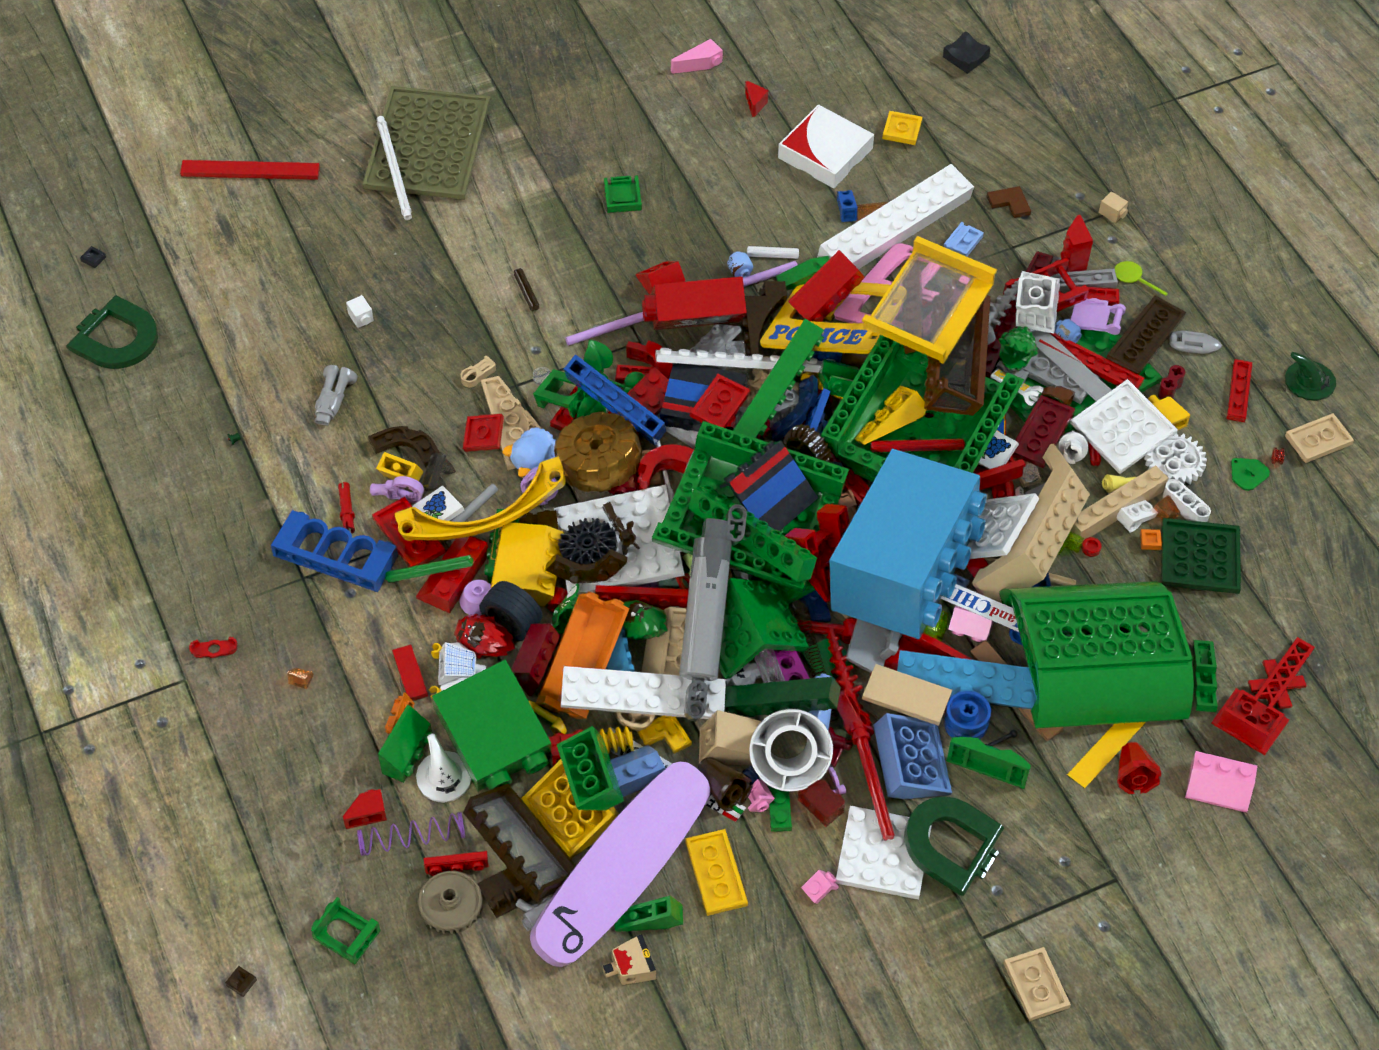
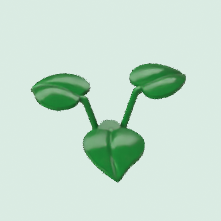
M589 340L583 360L608 379L607 375L603 372L604 368H609L612 365L613 354L603 343ZM631 372L625 377L624 384L610 381L616 386L624 388L623 391L628 393L645 375L640 372ZM588 395L579 404L577 418L591 415L595 412L606 413V408Z

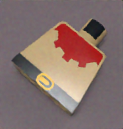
M642 934L614 948L611 951L613 962L602 965L605 977L618 974L622 985L656 979V969Z

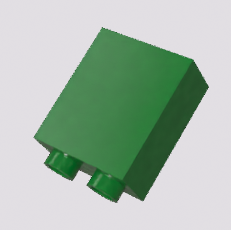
M506 659L432 695L433 708L478 792L485 788L491 790L505 784L510 785L512 783L510 775L522 769H525L529 775L540 771L549 764L547 757L551 755V741Z

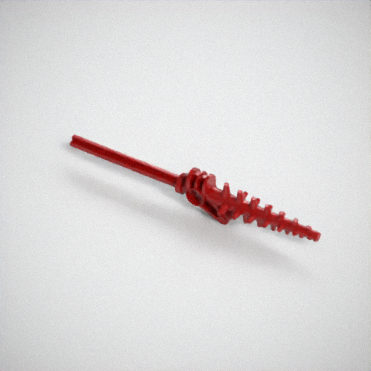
M834 628L827 629L828 635L826 637L830 643L828 650L833 655L829 661L835 664V668L831 670V673L838 676L836 682L841 687L837 709L843 719L845 730L852 736L853 744L857 745L883 840H892L895 834L868 743L871 739L870 736L874 734V730L871 727L872 722L870 721L869 714L861 710L863 705L857 700L859 697L857 692L863 687L862 685L853 687L855 685L854 681L858 676H849L853 666L849 665L846 667V655L843 656L841 652L844 646H839V636H836Z

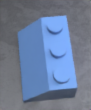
M649 745L611 760L623 797L643 789L665 770V766L657 751Z

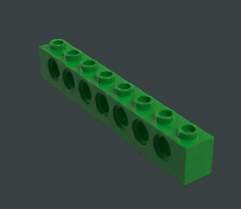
M703 485L693 489L688 509L704 520L706 518L725 520L729 509L733 505L738 504L727 499V496L716 492L712 486ZM734 511L732 512V517L740 519V514ZM746 511L745 534L739 543L795 581L811 579L817 557L812 555L808 549L797 545L794 540L782 535V532L768 526L767 522L759 520L753 513ZM734 526V530L731 532L733 538L737 537L735 535V528L737 526Z

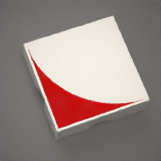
M817 105L779 143L778 158L797 169L809 173L826 185L835 188L848 175L851 168L858 164L873 149L874 134Z

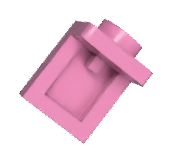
M757 779L751 785L752 790L748 797L752 803L748 807L750 812H764L775 799L762 779Z
M818 870L801 888L814 903L818 904L832 889L837 890L839 886L835 883L837 879L832 873Z

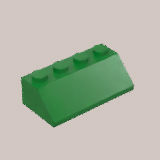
M593 726L557 744L578 810H608L624 801L603 737Z

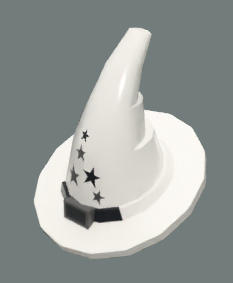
M430 734L427 738L431 755L424 758L418 766L416 774L418 788L424 796L432 801L442 803L455 801L468 790L471 778L459 755L455 752L444 751L436 735Z

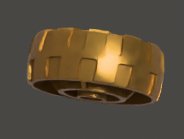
M595 412L591 415L576 418L571 424L561 430L558 440L555 441L554 454L555 457L559 456L564 469L565 480L570 486L585 492H603L611 490V488L621 486L637 472L640 459H642V448L639 435L629 420H625L623 416L615 413Z

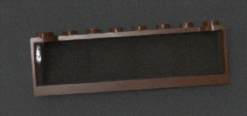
M952 279L949 284L943 287L941 293L933 298L932 324L930 326L931 337L929 342H931L967 286L966 284ZM986 296L944 364L927 355L929 360L926 368L927 379L925 381L924 409L973 416L984 405L991 296Z

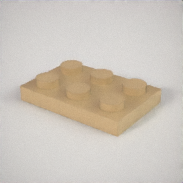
M1334 413L1289 430L1285 434L1287 440L1305 463L1353 445L1354 439Z
M1044 947L1004 960L1003 964L1029 1021L1070 1008L1071 1004Z

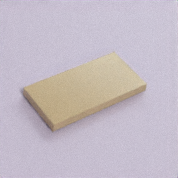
M875 664L862 700L939 726L952 690Z

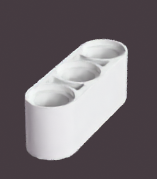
M1168 480L1162 496L1164 501L1186 520L1208 522L1211 513L1210 507L1179 480Z

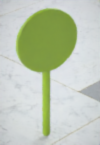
M1124 261L1115 266L1116 277L1119 281L1124 283L1140 281L1165 296L1168 295L1167 292L1141 278L1142 269L1138 264Z

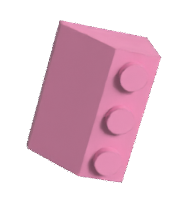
M1196 751L1191 762L1185 798L1247 813L1255 784L1257 765Z

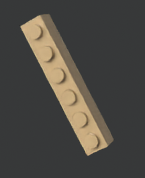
M1155 465L1081 511L1069 535L1079 545L1086 538L1092 537L1116 522L1121 508L1144 500L1148 502L1164 492L1168 477Z

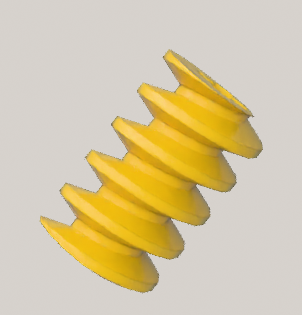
M627 726L624 727L623 732H621L619 727H616L615 733H613L611 728H608L607 734H605L603 729H600L599 734L603 737L608 754L611 748L617 753L619 747H621L623 752H626L627 746H629L631 751H634L632 730L629 731Z

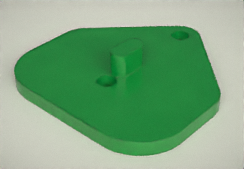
M1233 458L1231 461L1232 480L1243 490L1250 491L1255 489L1270 475L1268 467L1257 459Z

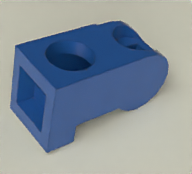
M852 190L837 191V203L841 222L857 221L858 207Z

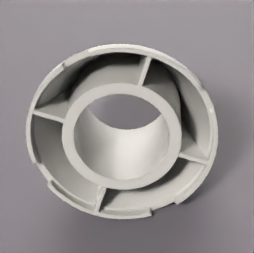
M785 709L769 715L757 726L750 741L749 753L754 770L766 784L782 791H799L808 788L817 780L819 781L827 772L832 760L833 745L827 728L816 716L803 710ZM794 730L806 735L807 743L804 750L794 758H779L771 752V745L774 739L782 732Z

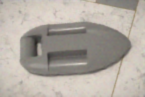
M1181 330L1172 332L1170 335V346L1182 352L1207 354L1215 352L1222 347V344L1216 338L1205 333Z

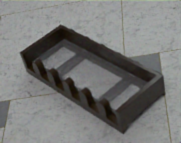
M505 784L470 797L463 814L536 904L544 897L554 894L576 865L511 786Z

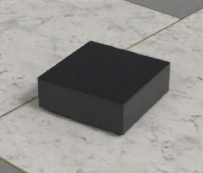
M91 246L80 259L81 262L96 268L106 258V254Z

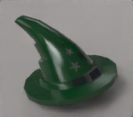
M1292 352L1290 356L1296 362L1288 367L1285 374V384L1289 390L1297 397L1312 401L1326 399L1332 395L1336 387V378L1332 371L1323 364L1312 361L1299 353Z

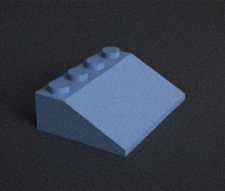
M886 713L874 724L888 797L914 799L952 794L937 725L917 718Z

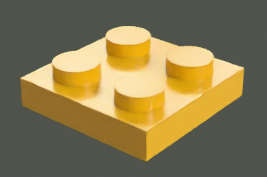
M889 111L882 139L916 145L923 117Z

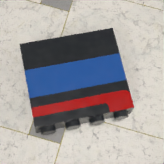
M673 363L660 419L665 422L666 427L698 432L702 423L691 418L690 412L717 374L744 387L746 374L693 364ZM738 412L730 421L726 429L732 431L734 430Z
M770 441L763 446L764 450L750 456L751 460L748 463L744 462L739 465L736 473L733 472L724 478L725 482L720 485V488L729 486L746 511L753 513L759 520L767 522L771 528L780 531L816 501L818 496L782 441L775 443Z

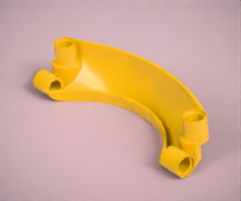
M556 456L539 463L534 479L526 491L513 504L495 515L476 521L452 522L437 519L425 514L416 507H410L395 513L398 531L407 541L448 540L482 534L506 525L528 513L555 491L564 487L566 480L560 458ZM560 476L559 481H557V482H552V481H551L553 478ZM413 527L410 533H404L407 529Z

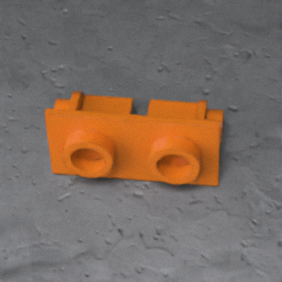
M405 692L394 700L391 714L395 716H389L385 725V732L387 734L391 733L407 705L414 708L415 703Z

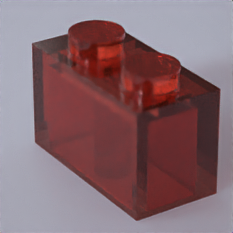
M817 780L808 788L798 791L797 800L825 827L844 813L845 801L843 797L838 793L835 794L825 780Z

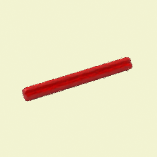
M964 439L872 441L870 448L871 452H890L891 449L902 452L964 450L965 442Z

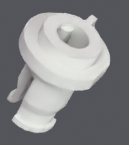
M1072 431L1060 438L1059 451L1068 463L1075 464V462L1082 460L1086 456L1088 443L1083 435Z

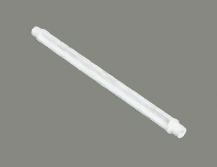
M383 116L377 117V127L379 128L401 207V214L405 220H410L412 218V210L403 185L387 122Z

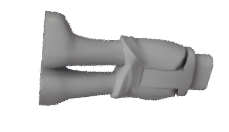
M329 365L324 368L323 376L326 379L321 394L316 401L315 423L328 426L330 420L334 419L341 406L346 385H353L357 381V374L346 367H341L339 370L337 366ZM338 380L335 391H331L334 382Z

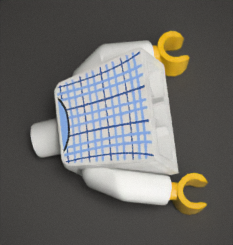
M445 642L443 646L439 643H434L432 645L434 651H431V655L435 659L439 658L438 685H441V688L431 686L429 691L430 693H439L485 670L486 666L476 664L475 652L459 642Z

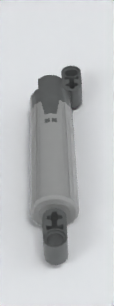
M739 504L733 505L729 509L725 520L706 518L703 522L702 537L694 539L679 672L681 677L692 680V683L686 690L684 715L689 721H697L705 714L708 689L704 681H715L718 679L731 548L743 539L746 526L747 512ZM732 512H738L740 519H734ZM734 526H737L735 528V535L737 536L736 538H733V535L731 534V532L734 530ZM697 686L701 692L697 695L695 701H691L696 698V691H693V689ZM691 706H695L699 709L698 716H694L691 714Z

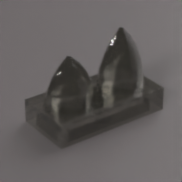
M441 452L431 454L422 482L424 491H435L442 485L447 488L440 474L448 475L456 471L453 465L445 459L446 454Z

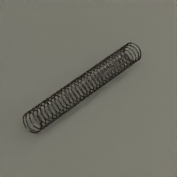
M807 609V610H802V611H806L805 613H802V614H797V613L795 614V612H794V615H795L794 617L796 618V615L799 617V616H801V615L808 614V609ZM808 619V620H805V621H799V620H798L797 622H801V623H802V622H806V621H810V620H809V619ZM818 653V654H815V655H809V654H808L807 656L813 657V656L820 655V654H819V653ZM811 657L807 658L808 660H811V661H813V660H815V659H821V660H822V658H819V657H818V658H814V659H810ZM819 660V661H817V662H811V661H810L809 663L815 664V663L822 662V661H821V660ZM823 667L818 668V669H813V668H812L811 670H815V671H816V670H819V669H824V670H825V668H823ZM836 712L831 714L832 716H835V717L838 716V714H837Z

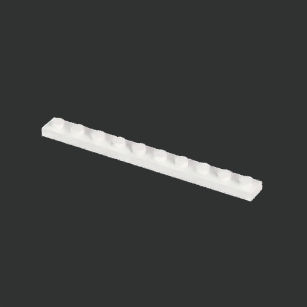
M661 348L656 350L655 353L656 362L773 369L780 356L771 355L768 358L760 354L745 356L743 353L726 355L727 353L725 352L708 354L707 351L703 350L693 353L686 349H680L678 352L671 351L669 348ZM812 358L810 361L806 360L803 365L805 366L803 372L819 373L823 361H817L816 358Z

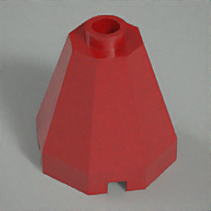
M1129 742L1122 746L1117 777L1118 787L1128 794H1135L1133 790H1140L1141 794L1147 793L1160 784L1159 776L1161 777L1162 774L1160 767L1143 746L1137 742Z

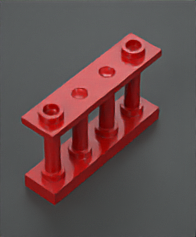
M1068 258L1056 260L1046 267L1031 272L1049 277L1059 273L1070 289L1066 293L1059 291L1057 312L1085 301L1089 292L1086 284L1081 287L1076 286L1066 272L1069 262ZM1019 278L1010 279L1009 281H1007L1005 283L1003 294L1004 291H1006L1007 288H1011V285L1014 284L1015 281H1018Z

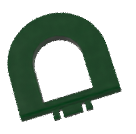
M115 295L100 311L94 308L92 314L90 313L81 322V325L76 327L80 332L66 345V348L100 367L121 369L133 366L151 354L157 344L158 331L153 317L146 310ZM108 315L137 330V336L133 342L121 348L107 347L88 336Z
M935 797L922 802L912 812L905 826L904 840L907 852L918 868L958 895L964 896L975 876L980 879L984 878L999 853L993 849V846L1004 830V827L965 801L953 797ZM939 821H949L983 841L982 846L967 870L933 848L928 836L929 828L932 824Z

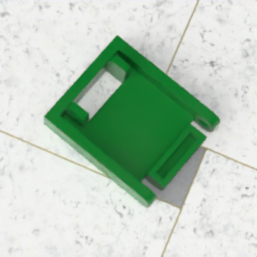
M638 175L634 176L635 183H632L631 176L610 177V185H608L607 178H604L607 213L642 210Z

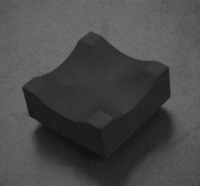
M965 31L955 42L944 47L943 58L968 74L989 58L991 48L977 42Z

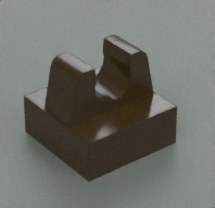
M238 966L225 984L228 988L244 997L257 979L256 976Z

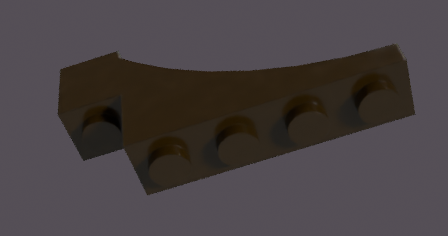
M764 281L763 287L759 290V296H745L746 314L741 320L742 329H745L743 343L747 346L745 348V356L759 354V336L770 316L786 302L787 291L785 281Z

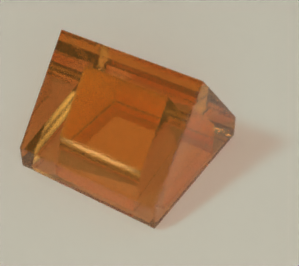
M300 668L291 669L288 671V684L307 689L314 674Z

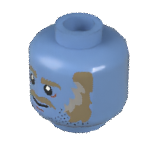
M1070 319L1059 320L1055 325L1054 333L1066 341L1070 340L1077 343L1082 335L1080 333L1081 328Z

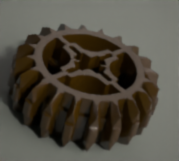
M803 424L796 425L784 436L783 442L787 449L826 462L830 461L832 456L830 453L831 449L827 447L828 443L825 442L824 437H821L820 432H816L814 428L810 429L808 425L804 426Z

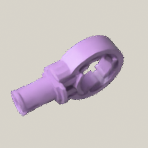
M406 476L387 480L386 484L372 483L370 486L372 496L386 495L388 499L398 500L405 497L409 503L419 502L424 492V487L419 481ZM409 487L408 489L412 490L413 492H409L405 490V488Z

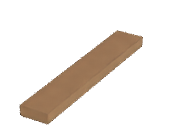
M986 640L970 651V655L976 661L1006 664ZM1018 708L1035 728L1031 709ZM1063 727L1038 728L1036 730L1046 741H1049L1063 731Z

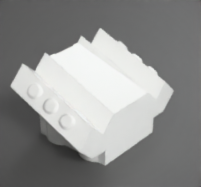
M1022 271L1019 278L1016 302V326H1026L1028 329L1054 334L1060 279Z

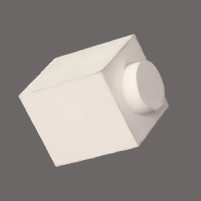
M362 295L346 302L348 314L357 328L374 321L372 309Z

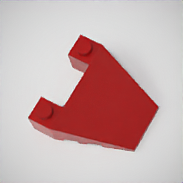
M826 504L818 510L817 520L820 530L816 533L815 530L794 528L785 535V537L794 540L797 545L808 549L812 555L817 557L812 577L808 581L826 602L831 600L829 560L850 524L847 506Z

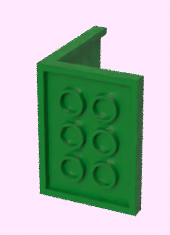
M728 579L719 669L725 679L733 677L763 649L805 651L809 648L806 637L799 629L797 620L791 614L788 603L783 599L777 584L767 581Z

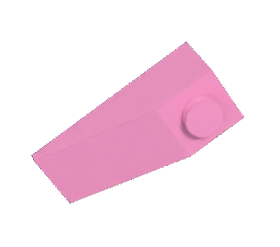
M709 39L671 59V72L674 74L711 69L722 63L723 50L714 41Z

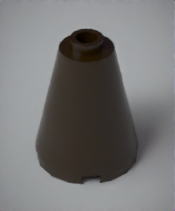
M712 758L703 759L699 763L698 770L708 780L710 793L722 810L732 811L734 810L733 806L736 804L741 806L749 797L752 790L750 782L752 781L748 776Z

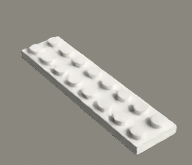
M564 666L561 708L685 717L686 690L692 683V680L679 675ZM726 679L704 681L708 689L705 714L700 719L711 718L717 710L724 712ZM697 686L693 689V691H696V698L691 701H695L697 695L701 692ZM691 706V714L694 716H698L699 709L695 706Z

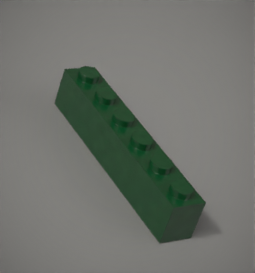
M833 677L726 686L724 712L743 717H754L756 715H771L785 709H798L806 712L837 709L841 687Z

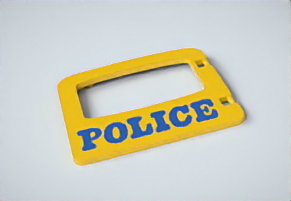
M861 282L849 294L883 297L890 285ZM804 284L797 286L760 339L761 347L786 349L804 321L791 319L796 310L790 305L788 300ZM903 286L898 288L878 320L889 324L892 323L902 303L907 299L906 288ZM810 321L824 329L822 334L824 339L819 347H814L813 351L869 354L880 337V334L871 330H864L863 323Z

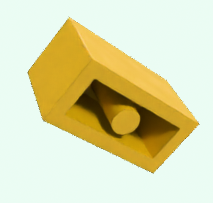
M386 452L383 453L376 468L383 476L393 480L399 476H406L420 481L424 472L417 464Z

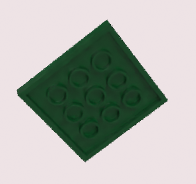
M1171 518L1162 519L1161 583L1164 586L1240 593V526Z

